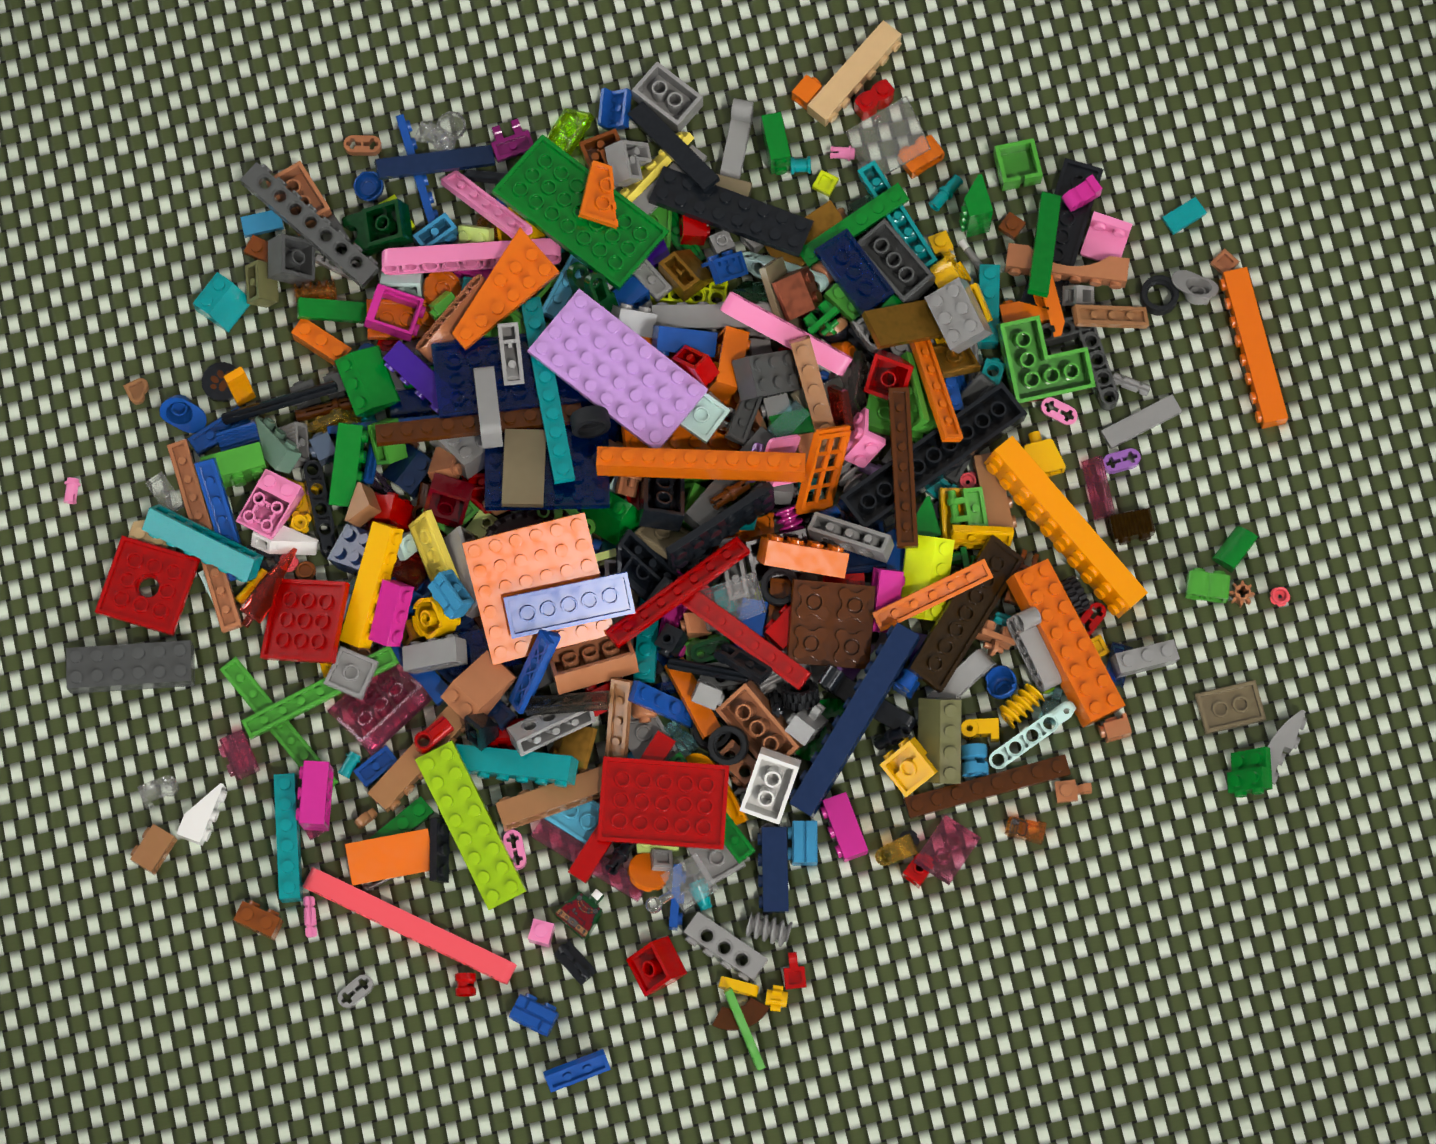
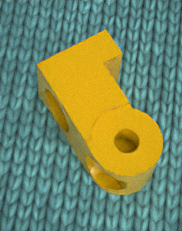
M999 718L965 720L961 724V736L969 741L976 737H990V743L999 742Z

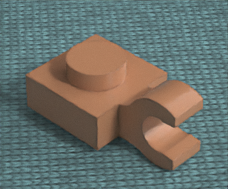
M1075 779L1054 782L1057 804L1078 801V795L1092 793L1091 783L1076 785Z

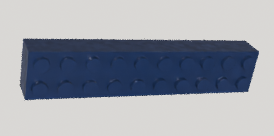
M898 622L896 626L891 625L886 634L888 639L885 644L881 643L877 648L875 661H870L865 668L866 676L864 679H859L853 689L855 691L852 698L848 697L842 708L845 711L842 716L837 715L832 724L833 731L831 734L827 733L823 738L821 751H816L811 758V768L809 771L805 769L799 779L802 783L799 788L794 787L789 795L791 800L789 804L814 818L822 804V800L826 798L920 641V636Z

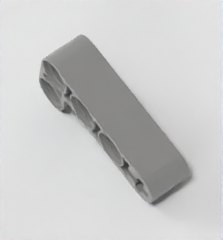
M733 99L731 121L720 175L739 180L741 178L754 113L753 101Z
M494 366L473 368L482 449L503 447Z
M1032 606L1008 618L1006 624L1037 689L1045 692L1061 684L1062 679L1037 628V625L1042 622L1040 612L1036 607Z
M978 649L955 670L943 692L938 693L933 690L927 697L960 698L981 677L986 676L989 670L996 667L997 664L983 649Z

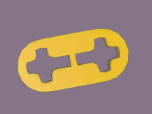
M724 976L720 977L718 987L723 990L731 987L734 993L757 998L759 986Z

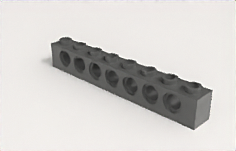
M256 162L240 179L241 184L358 286L364 289L379 272L378 262L371 256L367 258L361 253L363 250L356 243L351 244L346 240L348 238L347 235L340 229L336 231L331 227L333 224L325 216L321 218L316 214V208L310 203L306 205L302 202V197L295 190L291 192L287 189V184L280 177L276 179L272 176V171L265 164L260 165ZM263 181L271 183L267 189L261 188L260 184ZM278 194L286 196V199L282 202L275 200ZM294 207L301 209L298 215H293L290 211ZM309 220H314L317 224L314 228H308L306 223ZM329 233L332 238L329 241H323L321 236ZM343 246L347 248V252L340 255L336 252V249ZM358 259L362 261V265L355 268L351 265L352 261Z

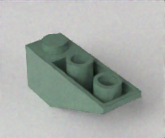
M256 416L255 422L265 460L274 470L290 474L302 453L296 448L297 445L286 437L287 434L276 426V422L273 419Z

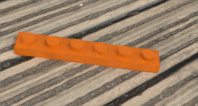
M931 339L910 343L942 442H960L964 437Z
M982 559L872 612V615L880 632L890 628L891 625L895 626L897 622L901 623L994 577L985 559Z

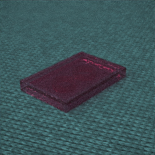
M945 815L913 863L950 885L981 837Z

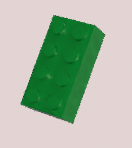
M338 423L329 505L349 507L357 482L363 483L364 472L361 471L362 463L365 464L367 458V451H364V443L369 441V432L363 425Z

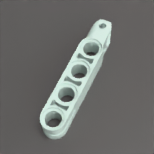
M751 251L742 252L748 272H751L753 276L762 279L759 272L761 268L760 263L764 266L775 259V257L760 255ZM784 261L787 273L803 268L802 266ZM810 269L814 274L815 282L819 285L817 289L823 292L829 286L827 276Z
M1065 701L993 751L989 756L990 766L995 769H1002L1053 733L1060 724L1073 715L1077 707L1072 701ZM1065 708L1069 710L1068 714L1064 713ZM1050 717L1054 719L1055 726L1053 729H1046L1043 722L1045 718ZM1031 729L1038 733V738L1034 742L1029 741L1026 737L1027 732ZM1012 742H1018L1021 745L1019 753L1014 754L1009 750ZM995 754H1001L1004 757L1002 765L996 766L993 764L992 757Z

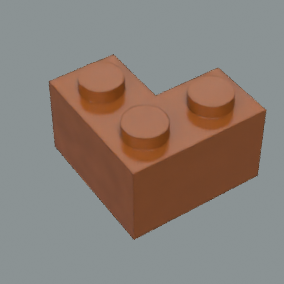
M616 128L579 142V150L587 169H590L593 160L608 165L605 147L621 140Z

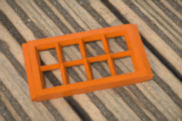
M850 425L816 429V432H814L805 466V483L801 482L795 506L796 514L822 511L833 505L851 435ZM840 437L837 449L832 450L834 438ZM827 439L825 451L819 452L822 440ZM835 454L833 466L827 467L830 455ZM823 456L821 467L815 469L817 458ZM826 471H831L829 482L823 483ZM819 473L816 485H811L813 474ZM827 487L825 498L819 500L822 488ZM815 489L812 501L807 502L809 490Z

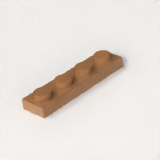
M1075 304L1071 308L1074 325L1079 327L1146 329L1150 326L1146 307Z
M611 679L605 748L606 757L627 758L632 707V702L628 701L633 684L631 680Z

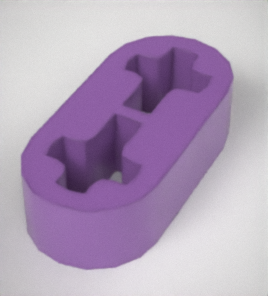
M1130 448L1108 454L1103 459L1102 468L1108 474L1133 469L1140 462V453L1136 449ZM1128 454H1131L1132 457H1136L1134 459V463H1131L1130 460H1123L1128 458ZM1109 460H1112V462L1119 461V463L1115 464L1114 468L1106 465Z

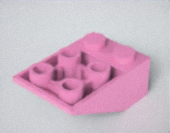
M265 469L236 522L272 540L296 510L305 492L302 486Z

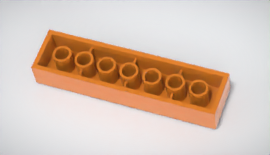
M1049 559L1013 574L1006 583L1021 611L1034 606L1040 612L1042 622L1037 625V628L1061 675L1062 682L1060 686L1068 701H1072L1077 707L1074 712L1082 728L1114 714L1126 706Z

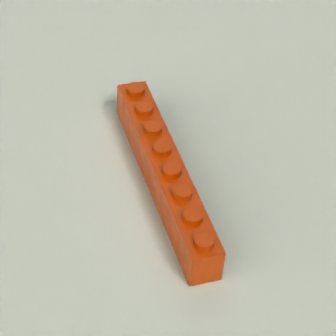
M1244 267L1225 271L1221 279H1219L1221 291H1224L1226 295L1224 303L1226 310H1230V326L1236 332V336H1234L1237 348L1240 347V363L1246 369L1245 381L1247 385H1250L1252 391L1250 392V400L1256 406V421L1261 424L1262 429L1286 424L1288 414L1248 268Z

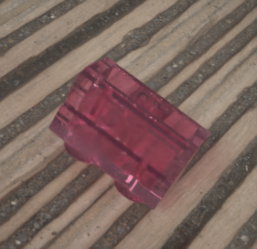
M239 730L219 740L221 746L218 749L222 757H227L229 764L226 767L231 777L235 776L237 780H241L260 771L243 730Z

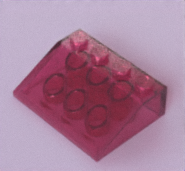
M397 665L372 678L363 700L345 694L328 710V713L372 756L421 711L432 698L418 681L408 672L403 671L400 665Z

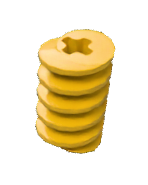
M1026 683L1024 690L1019 689L1018 695H1012V701L1006 700V706L1001 705L999 707L1000 715L1011 728L1015 729L1013 722L1021 723L1020 715L1027 718L1026 710L1033 713L1032 705L1039 708L1038 700L1040 699L1043 702L1045 700L1035 687Z

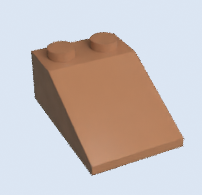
M487 650L452 681L441 695V698L463 720L467 715L478 713L488 715L517 677L503 663L493 665L490 651Z

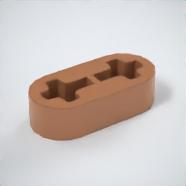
M351 135L346 137L343 143L346 153L352 156H375L382 150L380 139L373 135ZM355 142L356 145L361 146H354V149H350L349 145ZM371 142H375L377 145L374 146V149H370Z

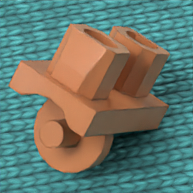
M619 476L615 486V493L636 498L639 481H642V477Z
M986 620L975 639L984 642L983 647L988 649L989 656L993 657L996 652L1002 654L1004 649L1009 650L1011 646H1016L1007 626H1003L1000 633L994 632L996 623Z

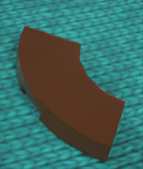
M750 998L745 1005L740 1007L748 1027L759 1022L770 1009V1007L753 998ZM722 1006L712 1026L726 1031H738L739 1028L731 1009Z

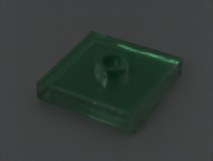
M744 281L732 290V292L747 300L769 302L763 282Z

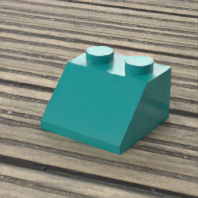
M218 272L193 302L198 313L228 333L250 306V304H247V295Z

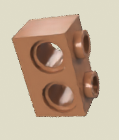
M732 739L719 753L724 757L728 754L736 756L741 747ZM748 753L739 763L728 765L729 774L732 776L731 781L739 788L741 786L743 788L748 787L756 761ZM747 768L751 771V774L748 777H742L739 772L741 769Z

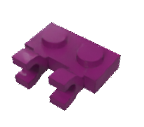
M518 119L511 121L514 135L506 138L503 137L499 125L492 127V133L496 141L492 142L491 146L498 163L525 154L534 144L529 130L522 131Z

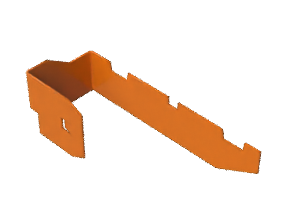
M1051 275L1047 298L1037 295L1033 296L1037 306L1049 307L1047 313L1050 325H1054L1055 328L1053 336L1058 337L1062 335L1065 320L1053 275Z

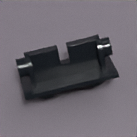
M570 941L561 944L553 954L581 986L597 972Z

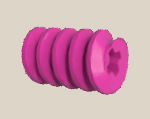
M796 504L783 507L774 514V516H781V519L776 522L777 524H783L779 532L805 528L799 525L803 520L798 518L796 510H793Z

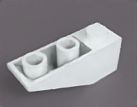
M284 525L272 540L253 531L251 539L252 547L268 554L316 555L319 540L312 536L305 535Z
M220 783L184 814L176 833L179 838L203 846L205 841L208 842L212 832L210 830L212 822H216L219 816V805L225 801L227 796L224 784Z

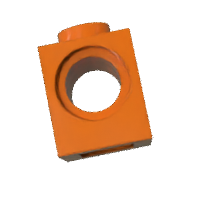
M806 74L793 89L791 99L807 110V105L822 89L821 82L817 78H811Z

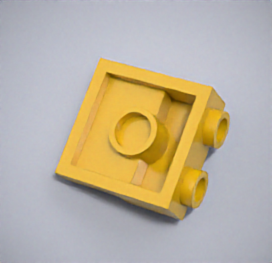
M908 737L898 744L900 749L896 752L893 749L883 756L885 761L880 764L905 798L938 772L926 757L927 751L915 737L911 740Z

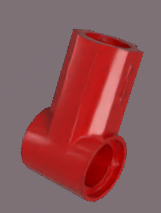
M441 716L424 731H420L415 735L414 743L416 750L421 754L430 752L435 745L452 733L454 728L444 716ZM421 739H428L429 744L422 747L418 744Z

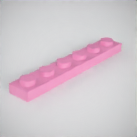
M453 171L441 179L443 187L512 239L520 227L527 235L533 233L531 225L459 171Z

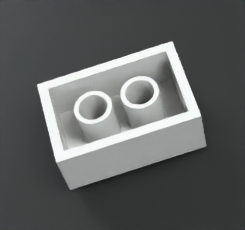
M761 747L739 811L780 824L801 760Z

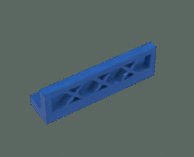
M539 631L508 699L519 714H523L526 706L529 707L561 639L558 632Z

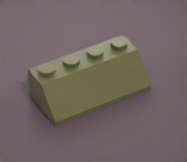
M918 697V741L927 751L926 757L938 771L926 782L961 784V698Z

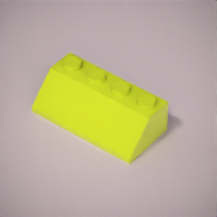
M918 535V548H905L902 569L905 576V584L901 590L902 598L950 575L955 540ZM946 601L911 618L937 621L946 606Z

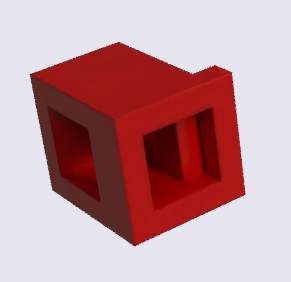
M917 853L903 871L902 877L919 889L934 869V865L931 864L933 860L926 854L920 856ZM922 865L924 867L923 871H917L916 866Z

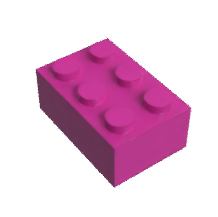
M304 760V765L300 766L299 779H302V787H298L297 798L300 800V808L296 809V820L304 830L329 831L334 769L330 762Z

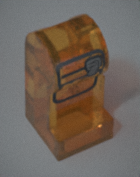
M1008 817L1005 835L1041 845L1047 823Z

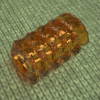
M327 279L325 286L318 280L316 287L310 281L308 288L304 282H302L301 288H298L297 284L294 283L296 303L299 297L337 300L335 279L333 285Z

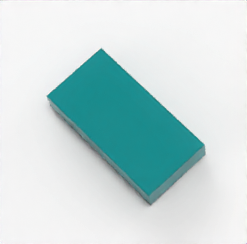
M1194 197L1163 216L1162 221L1172 235L1205 216L1207 212L1198 199Z

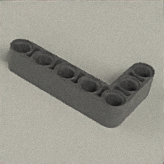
M1073 316L1064 318V327L1069 329L1070 332L1054 337V325L1051 326L1050 323L1043 324V333L1050 335V338L1045 339L1046 347L1077 339L1080 348L1088 347L1090 361L1092 359H1099L1101 361L1100 365H1094L1091 361L1096 387L1093 388L1100 407L1106 411L1113 410L1117 405L1119 393L1097 328L1075 326ZM1091 340L1095 345L1087 346L1085 341ZM1103 377L1108 382L1102 384L1098 381V378ZM1111 396L1114 401L1107 402L1104 397Z

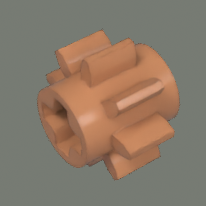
M1243 580L1238 586L1233 583L1232 588L1235 591H1229V596L1233 598L1231 604L1236 602L1239 604V608L1242 607L1243 603L1250 605L1251 600L1249 597L1252 598L1255 595L1250 590L1252 585H1245ZM1239 591H1242L1243 595H1245L1243 598L1238 593Z

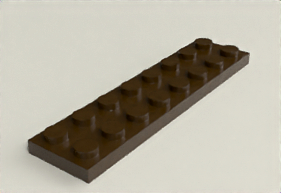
M991 535L986 540L973 561L975 563L985 559L994 578L950 598L907 667L910 672L938 693L943 692L1008 586L1006 581L1017 572L1024 560L1023 557L994 535Z

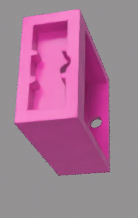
M378 284L365 319L364 327L410 342L412 336H417L420 327L417 324L418 318H423L426 307L423 306L424 299ZM382 298L416 309L409 330L375 320Z

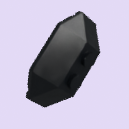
M627 529L617 543L616 573L627 571L630 588L644 601L647 600L664 576L673 582L678 576L681 577L678 572L672 571L668 563L632 530Z

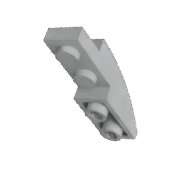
M1304 710L1299 711L1285 722L1267 746L1270 748L1272 784L1274 785L1279 776V773L1276 772L1278 765L1282 766L1286 756L1283 752L1290 754L1293 748L1297 749L1300 737H1297L1300 729H1304L1307 718H1304L1306 713Z

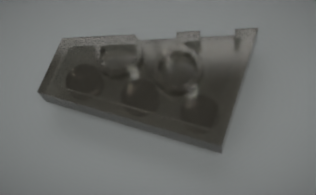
M862 350L854 351V357L850 363L851 374L848 376V392L845 393V403L849 405L854 416L867 404L866 393L863 391L868 378L869 362Z

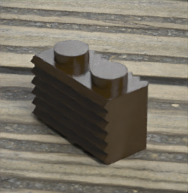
M1150 508L1109 516L1108 523L1113 544L1126 545L1134 539L1147 541L1151 539V536H1154L1155 528Z

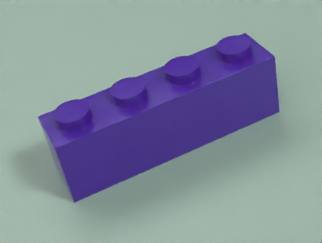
M399 340L383 357L386 361L384 365L392 373L396 370L401 375L399 379L405 385L409 386L411 384L416 389L414 393L422 400L428 399L431 402L429 406L437 414L440 412L445 414L461 397L459 393L402 341Z

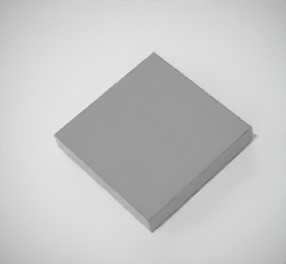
M340 646L335 664H332L323 684L363 700L379 662Z

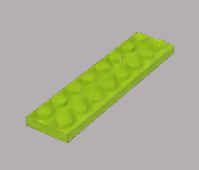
M450 741L416 758L415 761L488 910L527 892L454 741Z

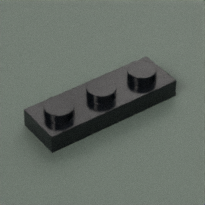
M430 818L429 881L444 884L449 883L450 830L445 820L441 818Z

